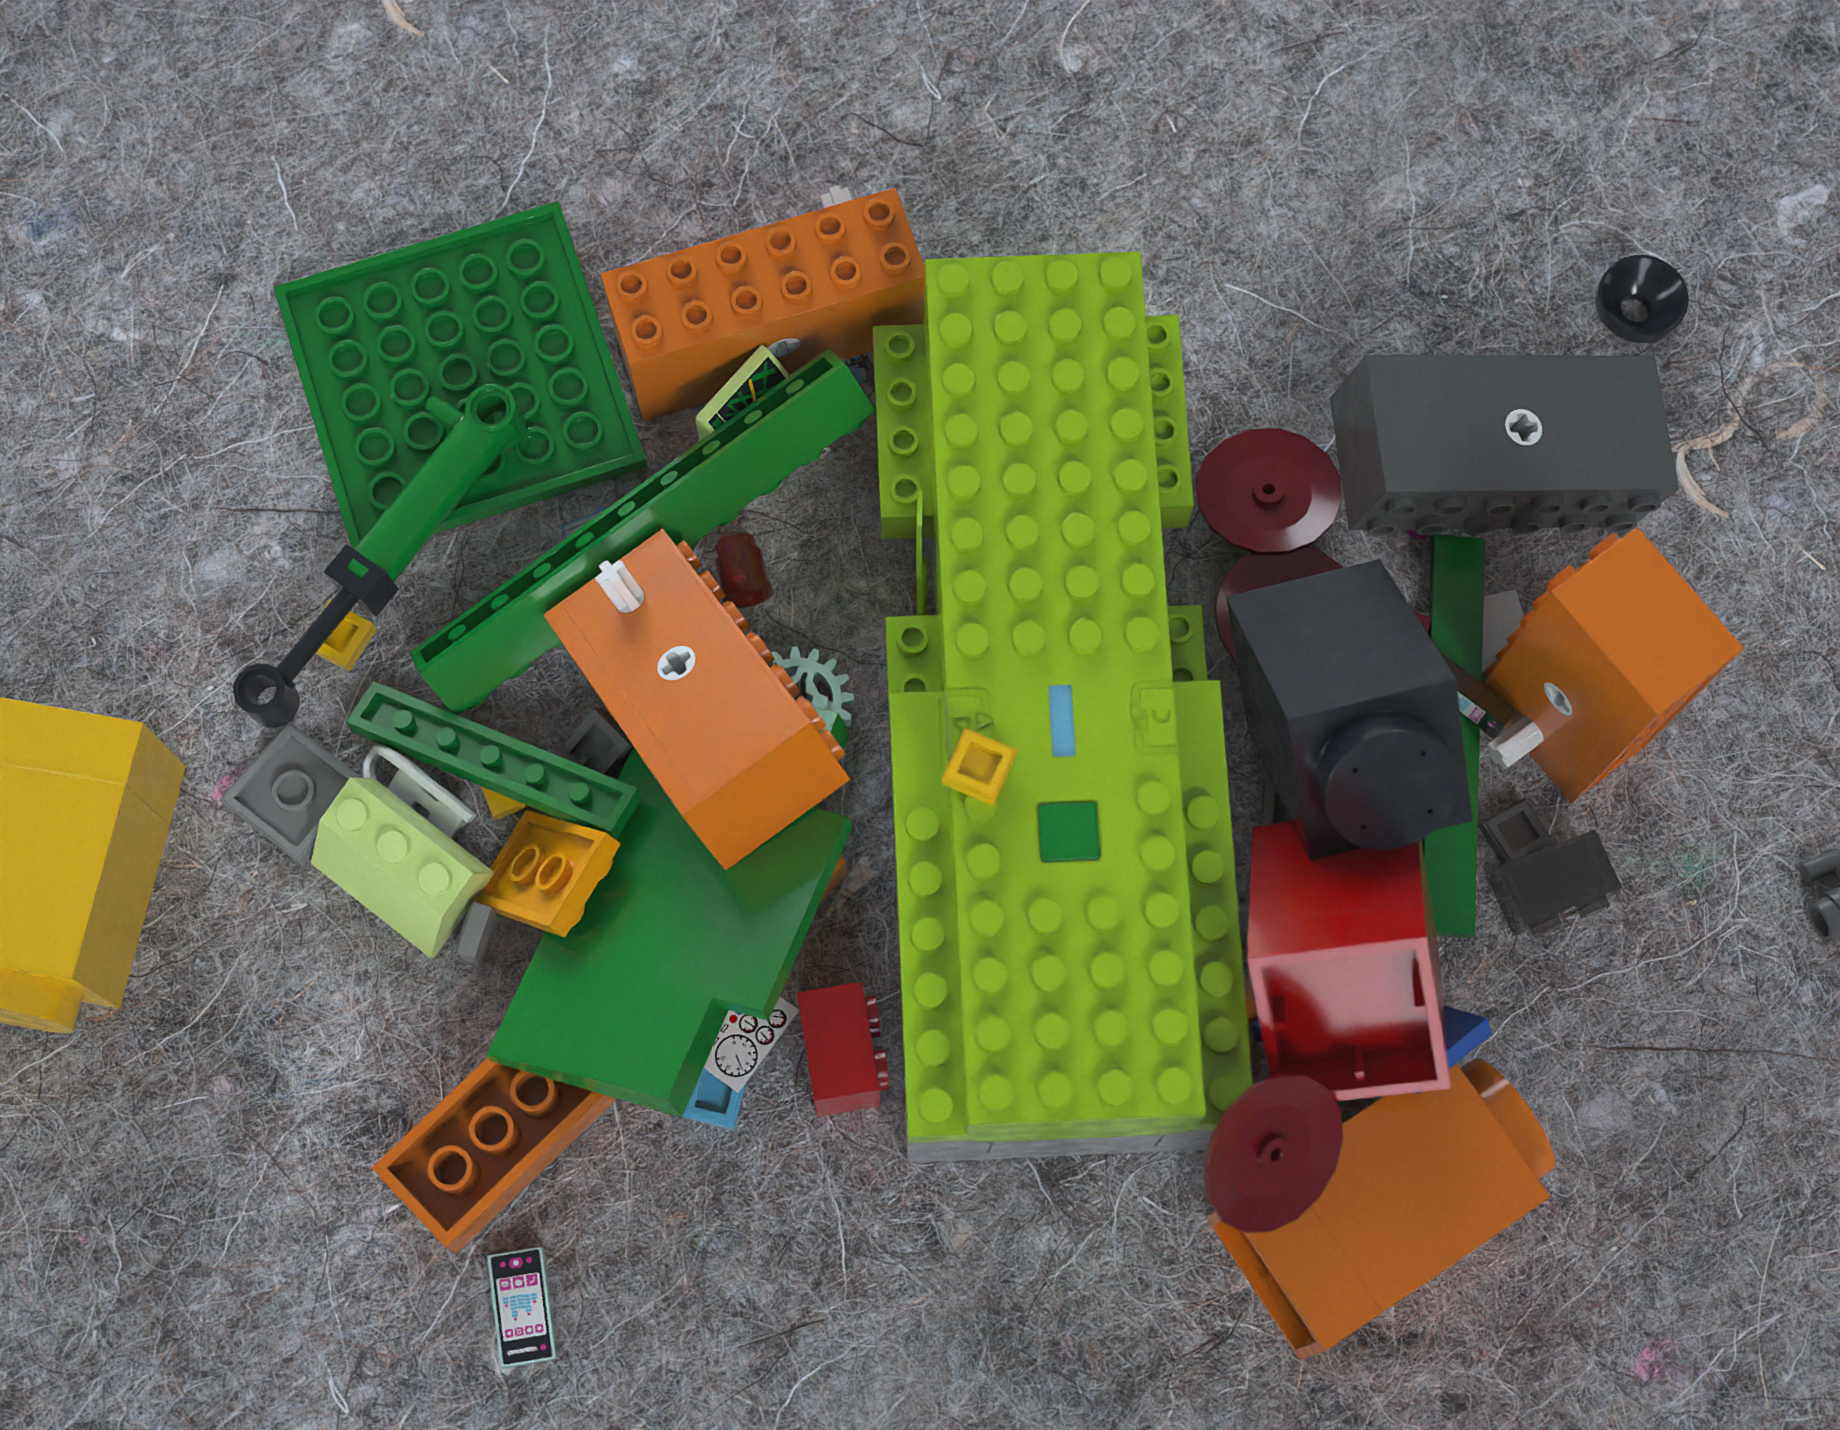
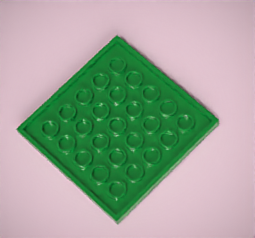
M559 201L273 286L348 539L353 549L451 432L452 429L436 419L434 414L426 409L425 403L431 396L447 401L465 414L466 401L473 391L487 384H498L507 388L513 394L526 421V430L521 441L512 448L502 450L434 534L647 468L646 459ZM498 411L488 417L486 423L494 424L504 418L506 412Z

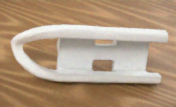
M377 744L372 746L363 762V777L376 779L375 765L380 756L394 764L399 770L387 789L411 808L418 802L430 812L427 820L451 839H453L458 829L476 817V813L469 806L435 782L430 775L407 757L384 745Z

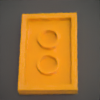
M525 810L490 867L495 874L475 902L492 907L496 914L565 938L570 928L575 926L581 919L585 910V903L597 883L611 869L613 857L621 843L606 832Z

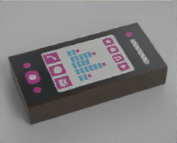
M1440 653L1456 677L1460 714L1491 738H1496L1517 711L1513 706Z

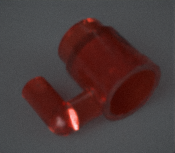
M735 534L719 538L715 545L717 553L715 564L721 588L726 595L723 601H732L738 609L755 606L770 599L773 595V588L768 577L762 550L757 547L755 537L751 534Z

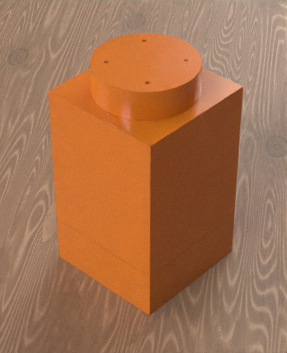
M1474 1058L1462 1067H1459L1456 1063L1449 1069L1450 1089L1423 1091L1420 1094L1414 1092L1383 1096L1342 1124L1343 1142L1337 1168L1320 1198L1297 1220L1272 1232L1244 1233L1221 1221L1216 1212H1213L1206 1219L1300 1360L1329 1350L1551 1198L1539 1181V1179L1555 1168V1157L1550 1142L1536 1116L1522 1096L1495 1067L1485 1060Z

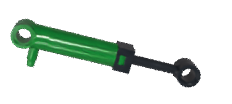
M487 384L478 387L470 394L466 401L465 414L447 401H442L436 396H431L427 399L425 403L426 409L433 413L436 419L452 429L451 432L353 549L346 544L324 570L325 575L340 591L280 664L275 668L269 664L257 663L246 667L236 678L233 688L235 701L258 724L264 727L277 728L287 724L295 717L299 709L300 698L295 688L296 684L292 681L356 603L375 617L378 616L399 590L394 582L502 450L512 448L521 441L525 434L526 421L513 394L507 388L498 384ZM498 411L506 412L504 418L494 424L486 423L488 417ZM276 687L274 697L268 703L258 705L260 694L267 688Z

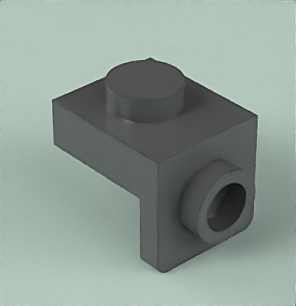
M603 707L592 709L562 746L551 747L547 751L610 777L634 746L617 721Z

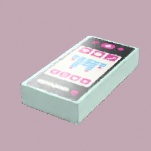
M536 1247L487 1256L500 1368L504 1369L558 1359L544 1248Z

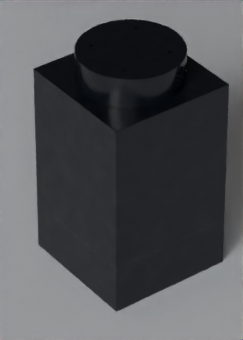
M1380 559L1226 596L1247 728L1310 861L1361 848L1373 850L1402 848L1420 841L1435 830L1473 821L1456 677Z

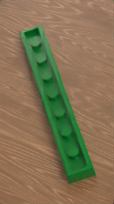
M1435 534L1431 540L1429 617L1432 620L1428 635L1440 653L1482 683L1485 538ZM1460 714L1473 821L1435 830L1427 837L1421 839L1436 936L1471 939L1475 935L1480 729Z

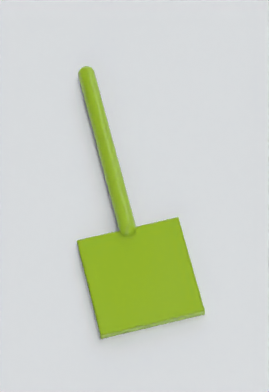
M918 490L916 523L917 615H927V558L922 555L923 491Z

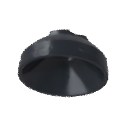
M1631 255L1616 261L1604 272L1598 284L1595 301L1601 321L1612 333L1626 341L1651 343L1669 335L1682 322L1688 309L1689 296L1684 279L1670 264L1653 256ZM1629 299L1640 301L1648 311V318L1639 322L1629 320L1621 310V303Z

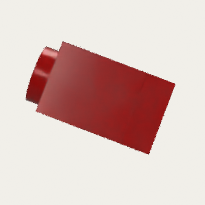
M1292 822L1252 827L1247 960L1270 1077L1277 1074H1304L1327 1087L1335 1101L1450 1089L1451 1082L1439 950L1421 840L1397 849L1373 850L1361 848L1310 861Z

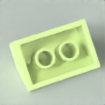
M349 778L319 821L311 859L313 866L429 958H434L469 910L470 904L475 902L495 874V872L380 782L370 778Z

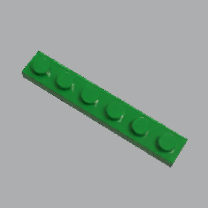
M375 681L372 682L346 720L352 733L564 821L606 832L616 840L642 800L638 788Z

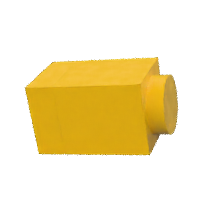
M0 697V1023L49 1032L72 1033L74 1032L82 1002L121 1008L186 768L143 722Z

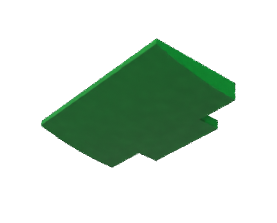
M815 708L827 725L818 733L820 734L825 729H828L841 748L844 749L850 734L840 714ZM633 747L618 780L638 788L642 800L617 839L621 845L613 857L611 869L597 883L585 903V910L581 919L575 926L570 928L565 938L545 931L488 1049L486 1057L498 1064L682 1117L728 1011L731 1010L769 1021L853 826L847 816L819 810V802L725 871L682 817L635 747Z

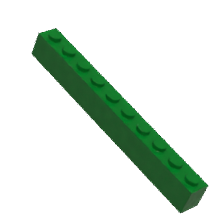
M829 348L824 350L410 651L409 654L419 674L452 713L460 715L466 709H473L481 705L488 698L492 690L506 680L522 675L528 670L532 661L550 648H557L563 645L543 614L603 571L599 566L603 562L608 560L613 565L661 529L667 533L675 545L685 540L693 550L702 537L717 526H724L732 522L739 515L743 507L758 496H764L773 492L781 484L782 479L800 466L808 465L821 456L823 449L839 437L849 435L858 430L863 425L865 418L876 410L847 365Z

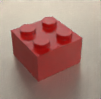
M862 982L797 992L817 1117L881 1106L880 1091L890 1089L885 1050H873L872 1038L881 1037L875 995L865 997Z

